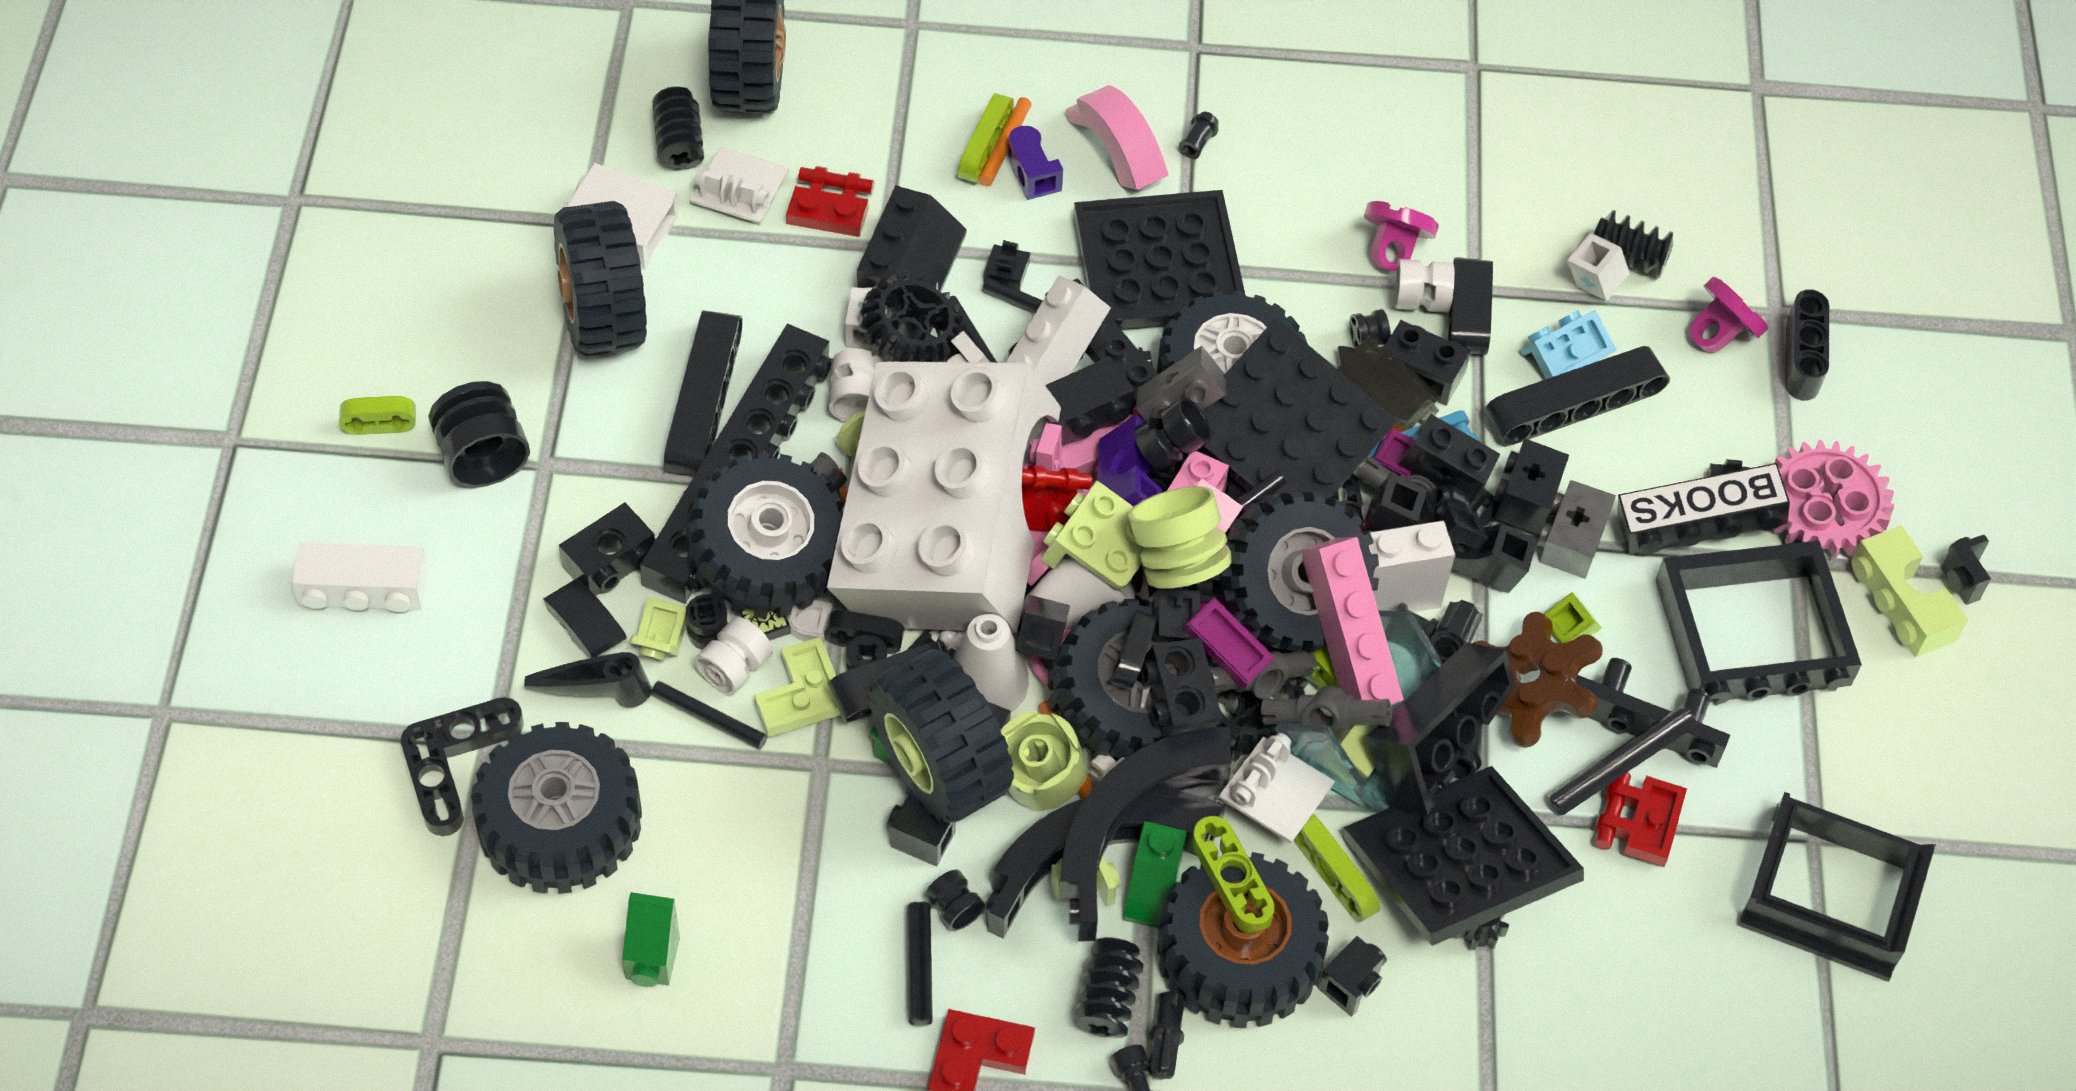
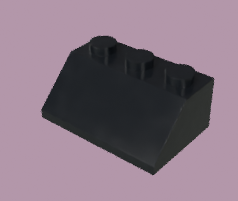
M895 185L857 268V288H874L881 279L887 281L893 274L901 279L909 273L912 279L916 281L924 275L925 283L933 285L938 282V290L942 292L967 235V229L932 195Z

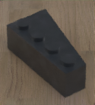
M1466 642L1392 711L1390 726H1377L1367 735L1387 805L1425 815L1430 813L1436 804L1432 797L1439 786L1447 787L1455 776L1452 767L1460 755L1470 754L1477 743L1475 740L1481 724H1490L1516 686L1506 650Z

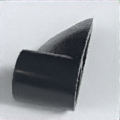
M631 652L608 654L559 665L527 675L524 680L525 688L547 693L580 697L614 696L619 705L626 708H633L643 704L650 697L652 691L651 684L639 658Z

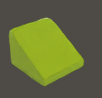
M1573 592L1569 593L1544 613L1552 621V633L1560 643H1567L1583 634L1593 635L1602 629V626L1585 604Z

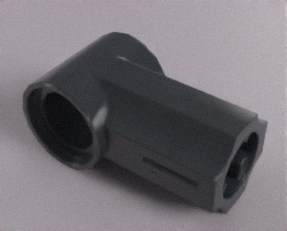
M1462 599L1458 602L1450 601L1436 632L1431 636L1423 663V671L1427 678L1466 642H1472L1483 617V614L1476 609L1475 604Z

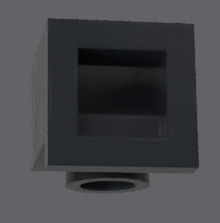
M1356 936L1323 970L1318 990L1352 1017L1358 1011L1362 995L1365 998L1369 997L1381 983L1383 977L1379 973L1381 967L1387 962V958L1376 945L1372 943L1367 944Z

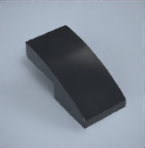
M578 578L543 598L548 612L568 629L572 641L590 658L601 655L627 639L624 630L608 609Z

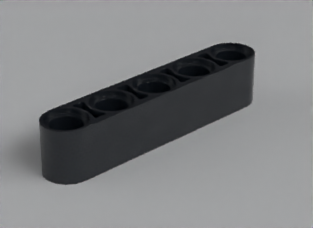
M706 310L701 312L665 447L664 471L695 475L715 443L741 341L743 327L741 315Z
M1641 346L1497 396L1486 405L1484 414L1504 445L1511 446L1523 442L1524 438L1532 439L1652 397L1668 386L1670 376L1649 346Z

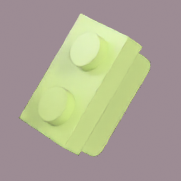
M1096 481L1086 496L1078 492L1064 511V513L1070 516L1066 524L1063 526L1057 521L1043 540L1049 548L1040 560L1054 569L1067 553L1114 588L1123 589L1141 565L1140 553L1145 548L1137 544L1128 516L1133 506L1099 481Z

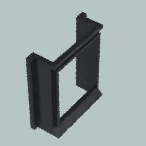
M1784 791L1780 802L1777 803L1771 820L1774 821L1752 892L1741 913L1738 926L1889 982L1895 967L1905 953L1936 844L1920 845L1791 798L1790 793ZM1791 828L1903 869L1884 937L1770 894Z

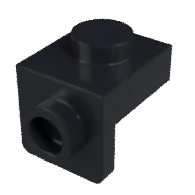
M1985 534L1972 539L1963 537L1956 540L1948 548L1949 552L1940 567L1947 576L1949 586L1954 592L1959 594L1965 605L1980 601L1991 580V577L1979 561L1989 543Z

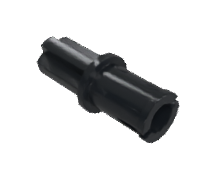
M1171 991L1162 992L1158 995L1156 1022L1149 1032V1038L1153 1042L1148 1071L1157 1080L1172 1079L1175 1075L1178 1047L1184 1042L1185 1036L1181 1026L1186 998L1178 993L1176 995V1002L1172 1003L1174 992Z

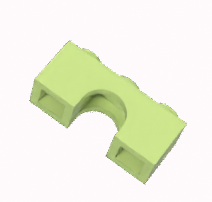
M1901 525L1861 540L1850 563L1856 577L1865 583L1874 596L1878 609L1887 615L1896 628L1900 641L1909 647L1915 657L1956 642L1968 619L1946 588L1934 593H1922L1913 589L1906 582V580L1913 578L1923 555Z

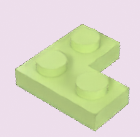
M818 637L781 648L782 659L792 683L754 695L755 704L768 737L840 715L828 686V681L835 677L836 673L822 638Z

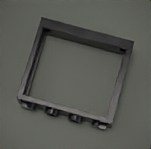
M1820 541L1663 558L1655 581L1688 690L1691 688L1701 689L1711 696L1710 702H1716L1718 705L1733 699L1748 698L1750 700H1760L1769 695L1785 693L1797 696L1811 690L1828 689L1836 691L1838 687L1852 686L1862 663ZM1807 577L1834 657L1710 671L1685 590Z

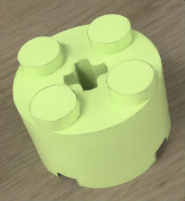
M1038 711L1026 712L1016 716L1002 728L1001 733L1006 738L1009 746L1007 750L1009 755L1012 756L1013 761L1011 769L1014 772V779L1008 792L1019 803L1033 811L1043 812L1069 801L1079 791L1082 784L1085 783L1087 779L1085 755L1073 728L1062 717L1055 714H1039Z

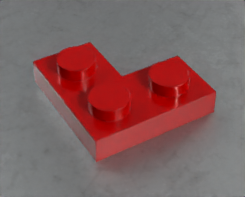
M948 1009L928 1091H976L982 1066L1026 1075L1036 1027Z

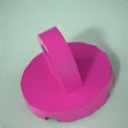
M1370 201L1367 203L1364 218L1378 225L1371 255L1373 262L1381 270L1396 271L1399 259H1411L1417 238H1436L1439 224L1433 217L1408 207H1400L1398 211L1390 209L1391 204L1389 202ZM1391 242L1397 247V257L1393 262L1388 261L1386 257V248Z
M1712 276L1703 285L1714 300L1696 317L1691 326V338L1700 349L1706 352L1719 351L1727 346L1743 328H1746L1756 338H1760L1768 330L1767 323L1756 312L1754 313L1746 306L1747 304L1743 302V299L1721 279ZM1712 324L1720 325L1719 332L1715 337L1703 339V333L1708 326Z

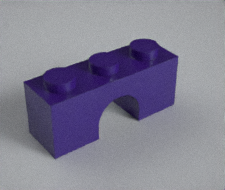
M1134 415L1099 439L1098 481L1133 507L1147 498L1162 493V489L1147 476L1155 467L1145 459L1135 440V428L1144 422L1137 415Z

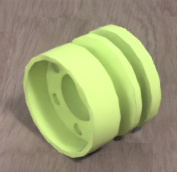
M1203 486L1184 487L1159 493L1141 501L1128 513L1135 540L1138 545L1145 547L1140 553V558L1143 566L1146 567L1144 572L1150 586L1156 588H1177L1196 584L1220 574L1232 562L1230 549L1225 545L1227 542L1226 534L1222 529L1216 528L1221 521V515L1215 494L1210 488Z

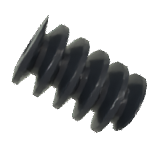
M674 86L660 90L654 95L652 100L657 157L661 163L670 168L689 169L696 167L704 159L699 104L693 99L692 92L688 88Z
M1613 209L1605 218H1600L1594 231V235L1621 247L1624 258L1628 255L1630 256V268L1635 269L1644 261V273L1650 274L1658 266V278L1661 277L1674 245L1672 231H1669L1663 239H1660L1659 226L1655 225L1647 234L1645 233V221L1643 220L1633 229L1630 227V216L1626 215L1620 223H1617L1616 210Z
M1112 937L1099 938L1092 943V956L1088 959L1087 963L1088 972L1083 978L1084 988L1080 990V1003L1076 1006L1075 1010L1076 1024L1082 1030L1100 1037L1123 1038L1127 1036L1128 1027L1123 1022H1127L1132 1018V1011L1127 1006L1135 1004L1136 995L1132 990L1139 988L1140 980L1136 975L1142 973L1144 964L1135 958L1140 954V949L1136 944Z

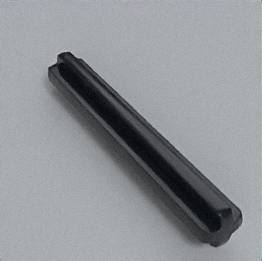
M1680 706L1550 793L1548 799L1551 806L1559 815H1565L1696 727L1695 716L1686 706Z

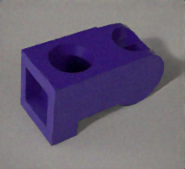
M1025 125L1016 127L1010 132L1008 158L1026 199L1031 200L1061 192L1064 169L1059 159L1048 161L1041 147V133L1036 128Z

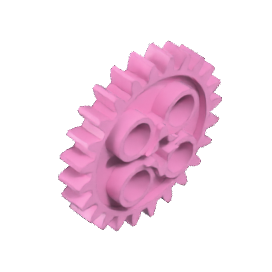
M1818 440L1815 449H1811L1806 442H1802L1799 453L1792 447H1789L1785 458L1778 455L1774 462L1778 464L1790 501L1788 524L1781 525L1773 531L1779 533L1786 530L1788 535L1785 543L1787 544L1796 539L1801 541V543L1820 541L1822 549H1829L1833 558H1837L1841 548L1849 556H1853L1861 540L1880 534L1883 530L1886 531L1891 520L1890 517L1895 506L1891 503L1894 490L1886 489L1890 481L1889 477H1878L1881 465L1868 466L1866 463L1869 454L1867 453L1859 458L1855 457V446H1850L1846 452L1840 451L1839 441H1835L1831 449H1826L1822 440Z

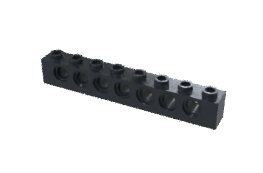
M786 324L642 561V586L683 604L687 603L693 591L698 593L702 589V586L695 577L697 568L690 567L688 557L679 556L681 553H688L689 546L686 545L687 530L693 503L697 499L699 488L705 480L712 478L713 471L721 465H727L730 469L734 458L745 455L748 460H753L756 453L768 452L769 458L778 459L780 454L779 446L784 438L790 439L798 423L797 415L802 408L808 409L815 395L816 383L819 379L825 380L830 372L832 358L829 357V340L791 324ZM755 431H762V432H765V433L757 434V433H754V432H755Z

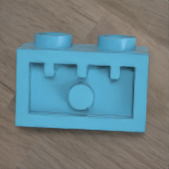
M1579 310L1558 320L1561 328L1551 332L1549 326L1542 328L1528 336L1531 344L1520 349L1522 356L1532 352L1546 379L1594 363L1617 351L1596 310L1584 316L1580 314Z

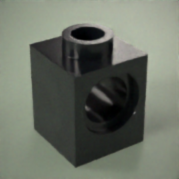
M1029 595L1015 651L1056 661L1070 605Z

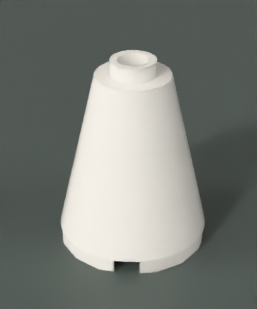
M1066 553L1054 569L1051 568L1024 598L1019 624L1020 626L1022 625L1029 595L1070 605L1065 627L1067 629L1077 625L1081 617L1090 610L1097 611L1101 604L1115 601L1119 607L1124 599H1135V593L1130 581L1123 589H1116Z
M982 614L970 622L952 660H956L962 666L963 671L971 676L976 683L977 689L981 694L983 693L988 702L1013 712L1026 698L1029 687L1028 670L1021 653L1015 651L1017 644L1007 622L995 614Z

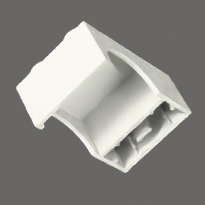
M876 362L827 588L849 611L895 619L904 628L966 631L970 622L979 615L995 614L1007 622L1012 633H1017L1035 540L1032 538L1026 523L1022 502L1024 453L1029 435L1036 422L1043 416L1048 418L1050 422H1058L1061 410L1058 402L1029 363Z

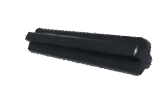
M925 901L911 902L907 906L909 1023L915 1027L929 1026L933 1022L931 906Z

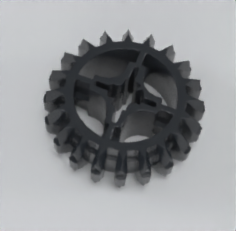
M909 273L901 279L893 274L887 281L881 279L866 294L864 303L859 310V318L861 319L859 331L865 333L863 344L874 345L872 356L881 354L885 357L884 362H947L958 350L951 341L964 331L962 328L964 316L958 314L959 303L949 302L950 292L941 293L938 290V282L929 285L925 283L924 275L916 281L912 279ZM888 308L893 313L891 318H887L885 310ZM934 328L937 333V338L935 339L930 334Z
M1296 677L1289 678L1272 697L1274 699H1299L1301 695H1305L1304 686L1296 685ZM1232 689L1216 693L1218 703L1224 705L1226 712L1233 716V721L1231 722L1221 711L1222 719L1215 727H1229L1230 746L1235 762L1241 757V754L1249 756L1262 737L1268 739L1270 736L1283 733L1290 738L1291 745H1295L1298 742L1300 732L1304 730L1299 725H1264L1262 718L1268 716L1261 714V706L1264 699L1256 697L1250 690L1237 692Z

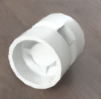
M1399 259L1394 289L1395 308L1417 310L1420 305H1425L1428 311L1449 312L1454 290V264L1431 261L1428 267L1423 266L1420 260ZM1424 283L1431 284V287L1424 288Z
M855 348L842 350L834 355L831 361L832 385L830 386L829 411L834 417L846 422L854 414L866 410L876 362H882L878 355L872 356L871 351Z
M734 617L718 633V641L711 640L694 658V664L701 676L713 688L729 696H733L750 678L748 671L756 672L773 654V647L765 634L756 625L742 617Z

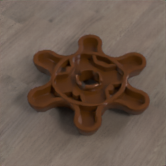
M1537 611L1525 616L1522 624V634L1515 636L1508 646L1496 647L1483 640L1472 643L1507 651L1516 686L1497 714L1507 715L1511 718L1510 738L1514 745L1521 748L1531 747L1539 741L1542 734V722L1549 714L1556 711H1564L1575 718H1586L1591 716L1598 707L1596 695L1590 690L1579 686L1576 678L1582 668L1595 663L1601 658L1603 654L1601 642L1589 634L1580 635L1567 643L1552 642V621L1548 616ZM1540 670V675L1535 681L1520 682L1521 673L1525 675L1528 672Z

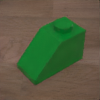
M1144 821L1123 921L1159 929L1163 904L1166 903L1170 888L1178 879L1186 840V830Z
M630 892L622 957L625 978L644 987H653L657 984L669 986L680 941L675 899Z

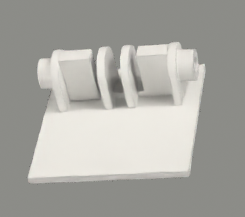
M720 146L709 167L705 168L704 171L697 170L694 183L698 187L690 202L760 224L789 172V167Z
M1278 733L1276 736H1270L1268 739L1262 737L1218 798L1289 843H1292L1335 784V781L1290 754V738L1283 733Z

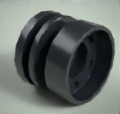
M475 381L456 386L441 395L430 409L428 415L430 427L433 434H435L437 445L441 449L448 474L458 485L470 488L487 487L513 476L526 464L530 455L529 443L521 423L517 421L516 411L512 405L509 393L500 384L490 381Z

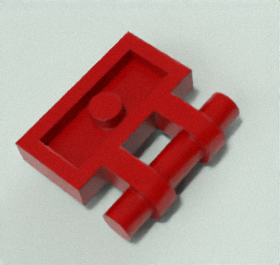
M815 166V169L800 167L798 181L810 183L811 186L810 188L795 186L786 212V224L860 237L869 209V199L859 198L857 195L858 192L872 195L875 180L861 178V174L848 172V175L828 172L827 167ZM825 187L843 189L844 192L843 194H837L824 190Z
M1030 465L1027 469H1022V502L1028 529L1051 531L1057 521L1064 526L1070 518L1064 511L1078 493L1077 489H1090L1092 485L1091 475L1089 473H1079L1076 468L1063 467L1060 471H1049L1044 466Z
M1627 772L1606 786L1604 799L1607 802L1604 812L1599 814L1595 824V831L1597 832L1595 845L1600 849L1609 850L1612 847L1614 838L1621 837L1627 839L1623 854L1665 867L1687 788L1646 775L1640 789L1629 785L1631 774ZM1629 805L1636 808L1633 820L1620 817L1623 806Z

